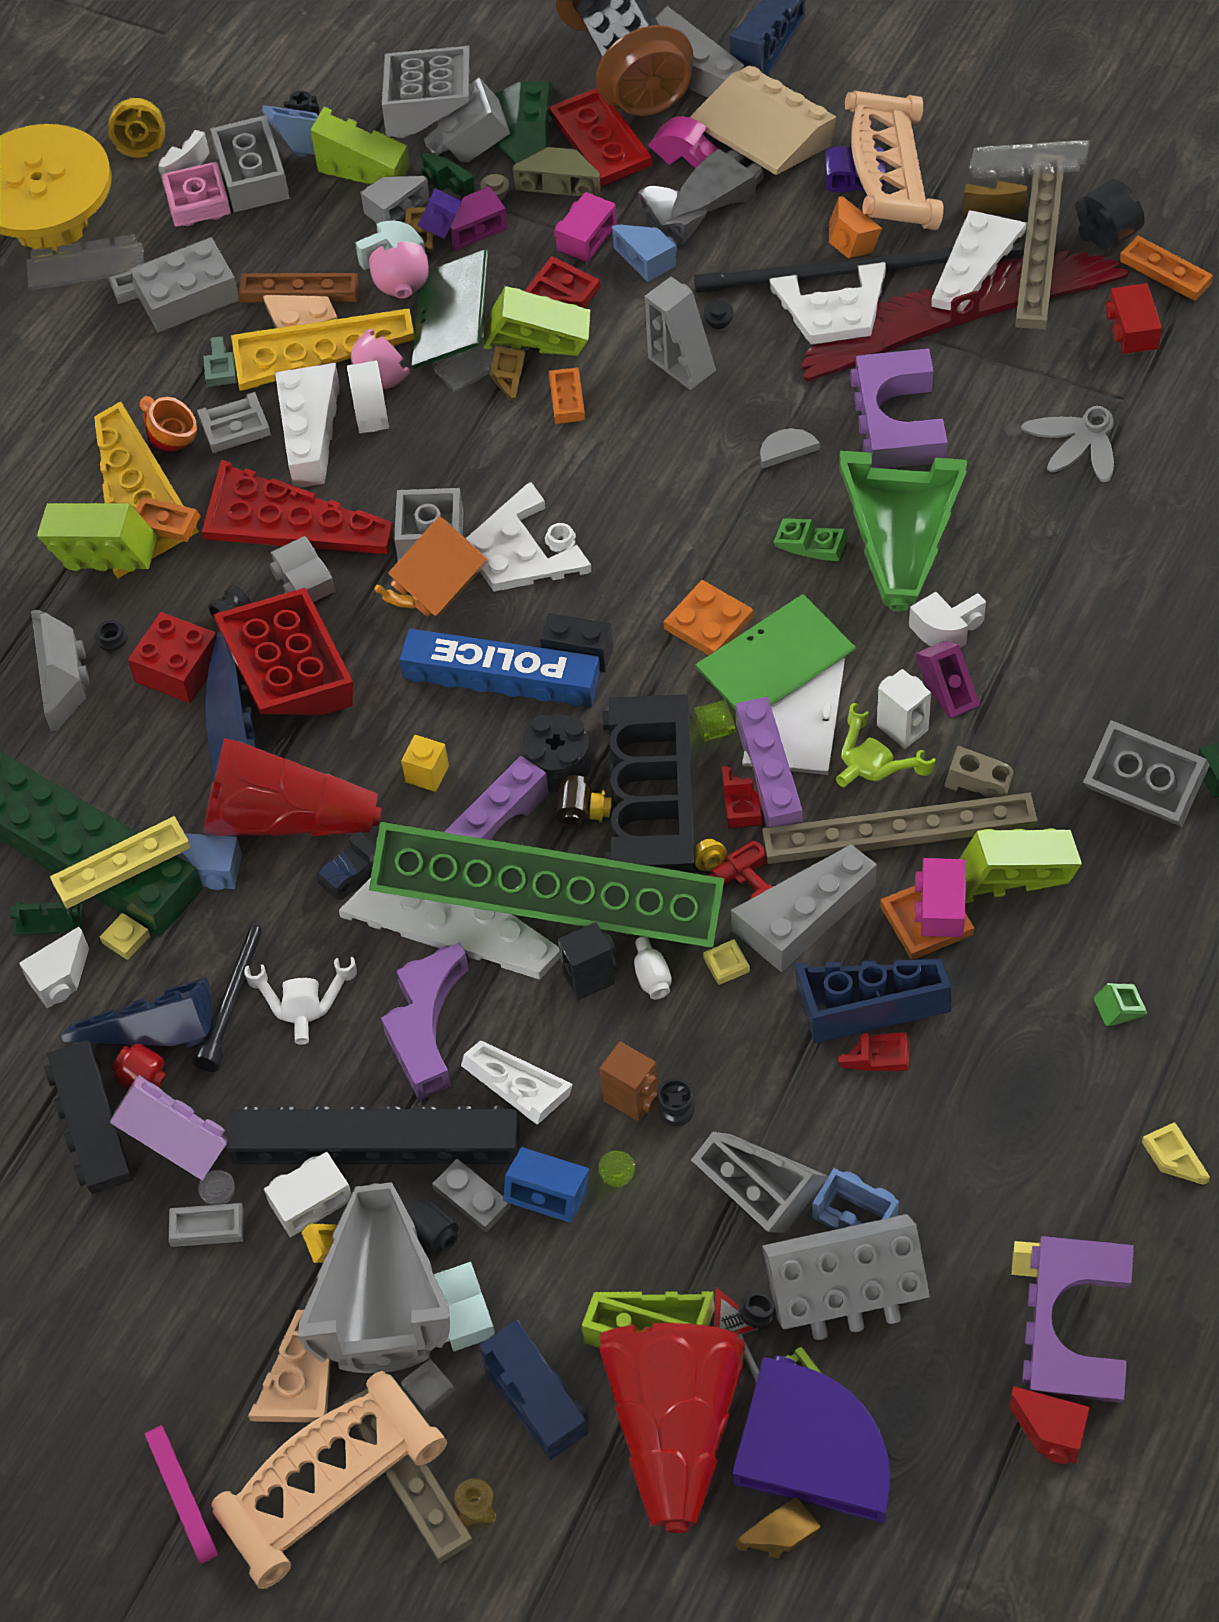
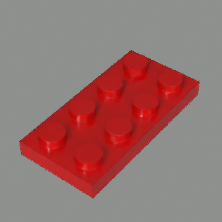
M597 88L549 107L550 117L574 150H577L600 173L601 186L653 165L652 156L616 108L608 104L601 97Z

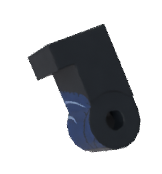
M359 831L349 840L350 846L334 860L326 863L317 876L318 884L337 900L344 899L353 891L355 892L371 878L376 845Z

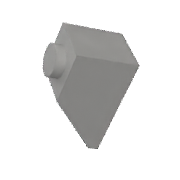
M424 176L382 177L361 192L364 214L376 223L401 221L405 218L406 208H418L430 200L427 178Z

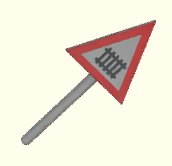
M716 1287L714 1327L736 1333L737 1342L738 1339H744L743 1334L757 1330L758 1328L750 1327L741 1320L738 1314L739 1305ZM745 1342L744 1358L757 1383L759 1370Z

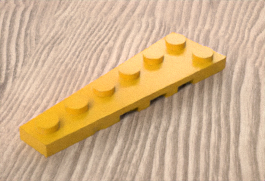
M402 309L231 335L239 390L255 388L276 381V372L338 363L351 359L354 343L368 329L374 330L375 334L373 337L377 340L383 336L392 346L414 340L410 310Z

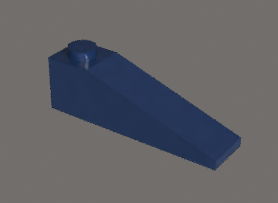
M206 977L164 990V995L150 1003L144 1000V998L136 1000L133 1004L124 1007L121 1010L122 1013L118 1015L116 1010H109L73 1023L61 1035L63 1042H83L89 1040L90 1043L175 1046L184 1043L186 1047L199 1044L205 1040L213 1025L208 979Z

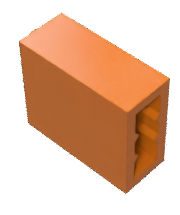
M438 516L388 574L394 578L390 584L404 596L409 592L417 599L414 606L425 616L429 617L433 614L435 617H440L490 560L444 518Z

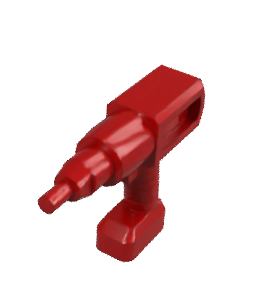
M754 840L728 855L726 861L710 871V875H708L724 878V885L734 879L739 885L746 882L756 891L751 894L750 899L773 887L764 882L754 872V870L764 865L766 861L763 846Z

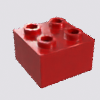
M160 612L127 659L134 681L191 703L208 678L213 646L217 637L216 632Z

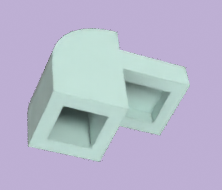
M400 221L377 223L378 233L355 242L358 261L363 270L370 268L369 257L372 252L383 246L385 251L390 248H396L397 242H413L421 245L425 253L424 242L415 229Z

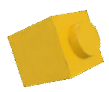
M414 735L401 760L406 783L434 792L437 791L449 767L445 744L418 735Z

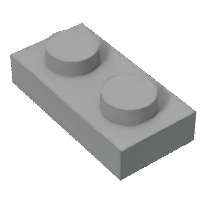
M458 1159L432 1183L434 1191L485 1233L511 1208L510 1203L504 1202L503 1196Z

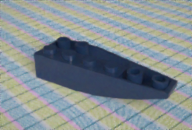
M218 630L213 646L206 689V729L214 781L224 738L239 741L258 749L256 733L252 725L254 718L251 704L245 705L244 699L250 697V692L244 679H241L240 671L220 630Z

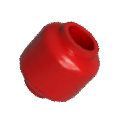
M135 1044L130 1048L125 1046L118 1054L111 1068L115 1072V1082L129 1090L138 1075L159 1088L167 1076L162 1071L164 1067L163 1057L142 1044Z

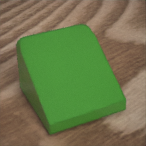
M1107 983L1094 997L1096 1006L1106 1026L1117 1025L1148 1014L1134 984Z

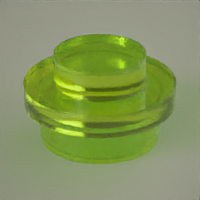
M611 1151L601 1158L598 1166L599 1174L605 1183L616 1187L623 1186L634 1176L635 1164L629 1154L623 1151Z

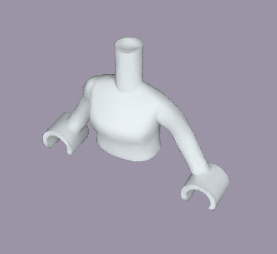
M353 957L350 958L351 965L348 968H340L339 959L336 958L334 965L337 974L321 1002L318 997L319 983L315 979L296 978L283 982V998L281 1003L267 983L268 977L264 965H261V973L257 976H251L249 966L245 967L244 972L249 986L259 988L274 1015L280 1020L294 1023L295 1043L303 1045L309 1042L308 1022L318 1019L328 1012L343 983L356 976L357 968Z

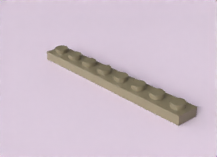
M1035 157L1015 327L1046 330L1064 158Z
M1030 792L762 828V837L767 864L831 856L851 844L862 852L973 837L977 831L984 829L1037 828L1038 820Z

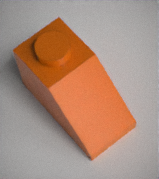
M843 196L838 197L829 221V243L848 259L873 253L882 227L866 214H863L861 210Z

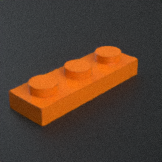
M1138 235L1120 255V262L1194 301L1204 293L1213 281V275Z

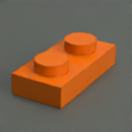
M146 497L141 498L135 509L157 535L188 542L200 518L197 509Z

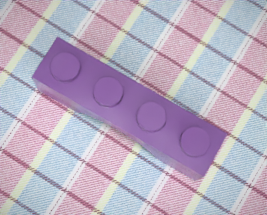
M768 696L736 703V725L743 749L747 751L753 767L766 828L802 823V807Z
M520 756L445 832L491 840L507 820L518 814L528 816L549 795L546 772Z

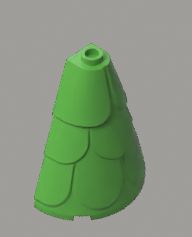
M840 451V473L853 507V516L865 544L864 553L884 605L888 606L892 611H906L915 604L937 555L938 542L951 516V508L967 473V460L935 458L930 472L871 468L872 453Z

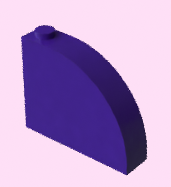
M774 1356L773 1359L763 1357L732 1473L734 1485L788 1499L797 1497L800 1502L885 1523L890 1488L889 1460L881 1433L867 1409L850 1391L830 1377L815 1370L795 1365V1361L784 1356Z

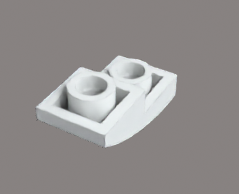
M194 130L190 138L184 142L182 149L171 147L166 156L160 160L159 173L161 177L165 173L200 166L210 154L205 133Z

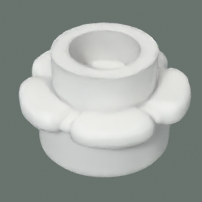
M556 523L548 529L545 543L549 545L550 550L563 552L575 545L574 539L576 535L569 525Z

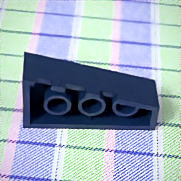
M761 0L730 35V54L744 64V68L749 65L756 67L769 77L805 17V0Z
M941 959L895 960L893 965L875 964V961H861L862 966H840V962H825V967H808V963H795L796 988L814 1043L951 1012V984Z

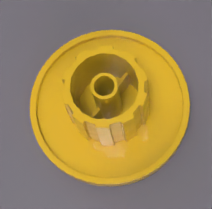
M58 124L30 125L0 135V234L16 237L24 247L29 246L33 248V251L41 253L50 250L57 252L67 249L66 246L77 242L83 236L82 231L84 227H87V219L102 205L111 186L112 174L107 154L100 143L79 129Z

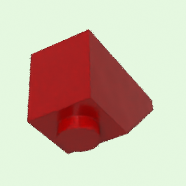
M1013 1387L1009 1408L1036 1451L1055 1463L1066 1464L1072 1462L1076 1464L1090 1407Z

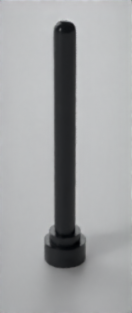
M257 924L249 927L207 1041H203L201 1045L197 1046L193 1055L192 1063L201 1070L215 1072L220 1067L223 1059L220 1044L246 977L245 967L250 966L262 934V928Z

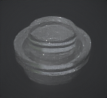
M215 1170L207 1173L204 1179L200 1180L198 1190L202 1200L207 1204L221 1205L229 1202L234 1195L235 1183L232 1176L227 1172Z

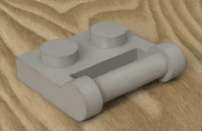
M255 392L247 394L244 399L209 410H206V408L197 410L212 453L271 435L269 425Z

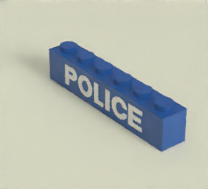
M416 629L408 630L399 659L403 679H409L413 682L436 683L445 687H463L478 692L503 693L511 697L523 696L535 698L539 701L563 702L572 706H593L601 676L599 656Z

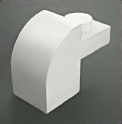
M371 361L348 365L347 370L359 434L389 429L378 362Z
M934 592L910 606L909 627L929 646L946 641L963 647L967 643V631L975 630L984 621L986 601L977 593L951 608L937 592Z

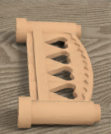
M861 91L848 92L845 98V109L855 113L851 132L852 155L858 176L868 195L863 202V214H867L872 218L922 224L924 229L937 230L943 217V203L941 200H925L912 125L917 126L922 117V97L908 95L906 98ZM869 118H874L889 128L874 131L870 128L872 122ZM873 138L879 139L891 146L892 149L884 152L876 151L874 149L876 143L873 141ZM876 159L883 160L895 167L896 170L888 173L880 172L878 170L879 163ZM880 180L887 181L899 188L900 191L892 194L884 193L881 190L883 184Z
M385 1371L375 1373L366 1383L368 1393L365 1396L328 1412L296 1433L268 1458L238 1495L225 1491L212 1501L213 1514L251 1567L249 1574L258 1588L265 1589L273 1586L289 1572L291 1563L283 1553L287 1548L407 1454L416 1465L421 1466L434 1460L445 1449L447 1445L445 1437L437 1427L429 1426L390 1374H386ZM370 1414L375 1415L377 1418L376 1445L349 1436L351 1427L362 1424L363 1418ZM339 1438L344 1439L346 1442L345 1469L325 1464L318 1460L319 1453L323 1449L331 1448L333 1441ZM305 1463H313L315 1466V1493L313 1494L287 1485L288 1477L292 1473H299ZM275 1487L283 1488V1518L260 1512L256 1509L257 1501L262 1497H268L270 1491Z

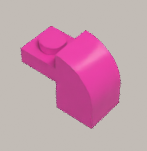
M683 116L674 117L663 124L648 145L669 165L683 156L694 168L701 164L710 154L718 150L703 135L706 126L695 119Z

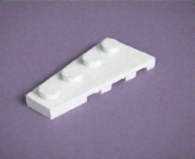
M969 210L932 296V307L951 310V301L955 297L979 291L983 280L987 275L991 276L997 268L999 260L1003 255L1007 256L1013 248V243L1018 237L1021 238L1027 231V223ZM965 300L960 303L957 310L963 311L971 300Z

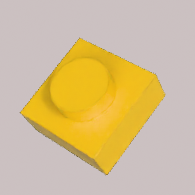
M309 1224L301 1232L314 1263H324L334 1242L332 1236L337 1228V1224Z

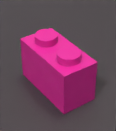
M585 192L578 202L576 201L572 204L570 212L563 221L560 220L555 227L554 236L556 237L557 251L588 262L612 232V227L617 225L616 204Z
M923 858L922 872L916 871L915 892H922V901H915L914 921L921 922V936L963 937L965 924V859Z

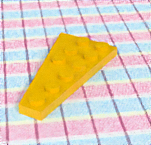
M122 402L94 416L97 443L101 454L100 468L104 479L103 493L105 503H130L136 509L141 498L146 497L184 506ZM196 526L191 536L199 532ZM158 535L152 559L182 541ZM113 569L117 579L130 572L123 569Z

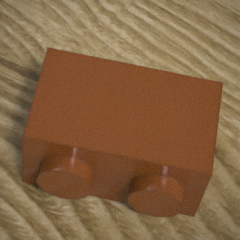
M620 1041L600 1067L603 1101L639 1122L646 1112L651 1113L658 1104L659 1079L657 1078L656 1062Z

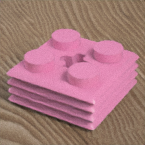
M217 162L162 175L175 226H190L198 221L219 219L231 213Z

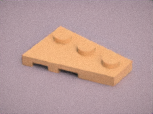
M297 1310L279 1348L278 1358L271 1373H268L265 1378L261 1395L257 1403L253 1404L248 1415L250 1421L312 1423L327 1414L332 1360L326 1358L324 1362L319 1361L309 1354L298 1338L299 1321L304 1310Z

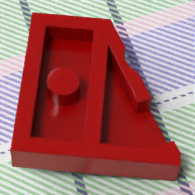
M551 256L524 292L546 296L556 301L575 304L585 308L601 288V283L599 279Z

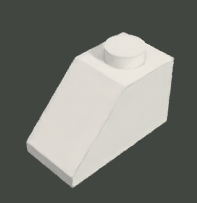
M77 927L19 963L26 980L46 1008L65 1001L70 994L77 991L89 951L88 944L80 927Z

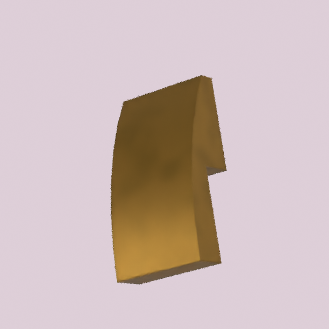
M998 181L996 189L966 184L962 213L968 214L969 210L996 216L1023 212L1026 203L1027 186Z

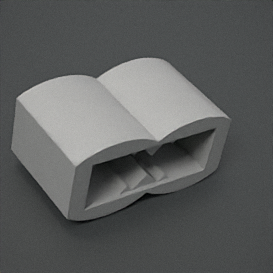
M305 536L271 552L273 562L269 564L271 571L277 581L283 579L285 582L283 585L285 593L306 588L312 602H315L336 592L328 569Z

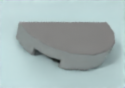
M793 428L778 430L769 435L762 443L760 450L762 469L820 450V442L812 434L804 430Z

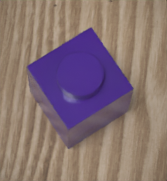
M435 188L417 226L441 238H445L461 201Z

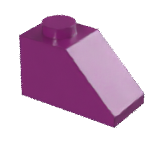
M490 186L463 197L450 226L455 251L508 229L506 209Z
M942 641L915 653L925 684L949 718H953L980 705L959 644Z

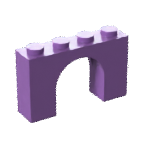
M929 348L856 356L855 369H850L851 386L858 389V392L854 393L856 411L861 410L862 415L858 417L860 434H866V439H863V452L872 453L871 468L888 469L933 464L935 458H947L948 442L943 419L902 422L886 416L879 408L883 402L895 396L932 392L934 371Z
M1041 1236L1039 1246H1032L1030 1268L1037 1269L1036 1284H1029L1028 1306L1035 1307L1034 1322L1026 1323L1025 1345H1032L1031 1361L1024 1360L1022 1383L1029 1384V1391L1049 1396L1121 1403L1124 1400L1126 1360L1087 1357L1070 1351L1057 1338L1052 1326L1051 1314L1055 1300L1071 1287L1090 1284L1129 1288L1132 1281L1134 1245Z

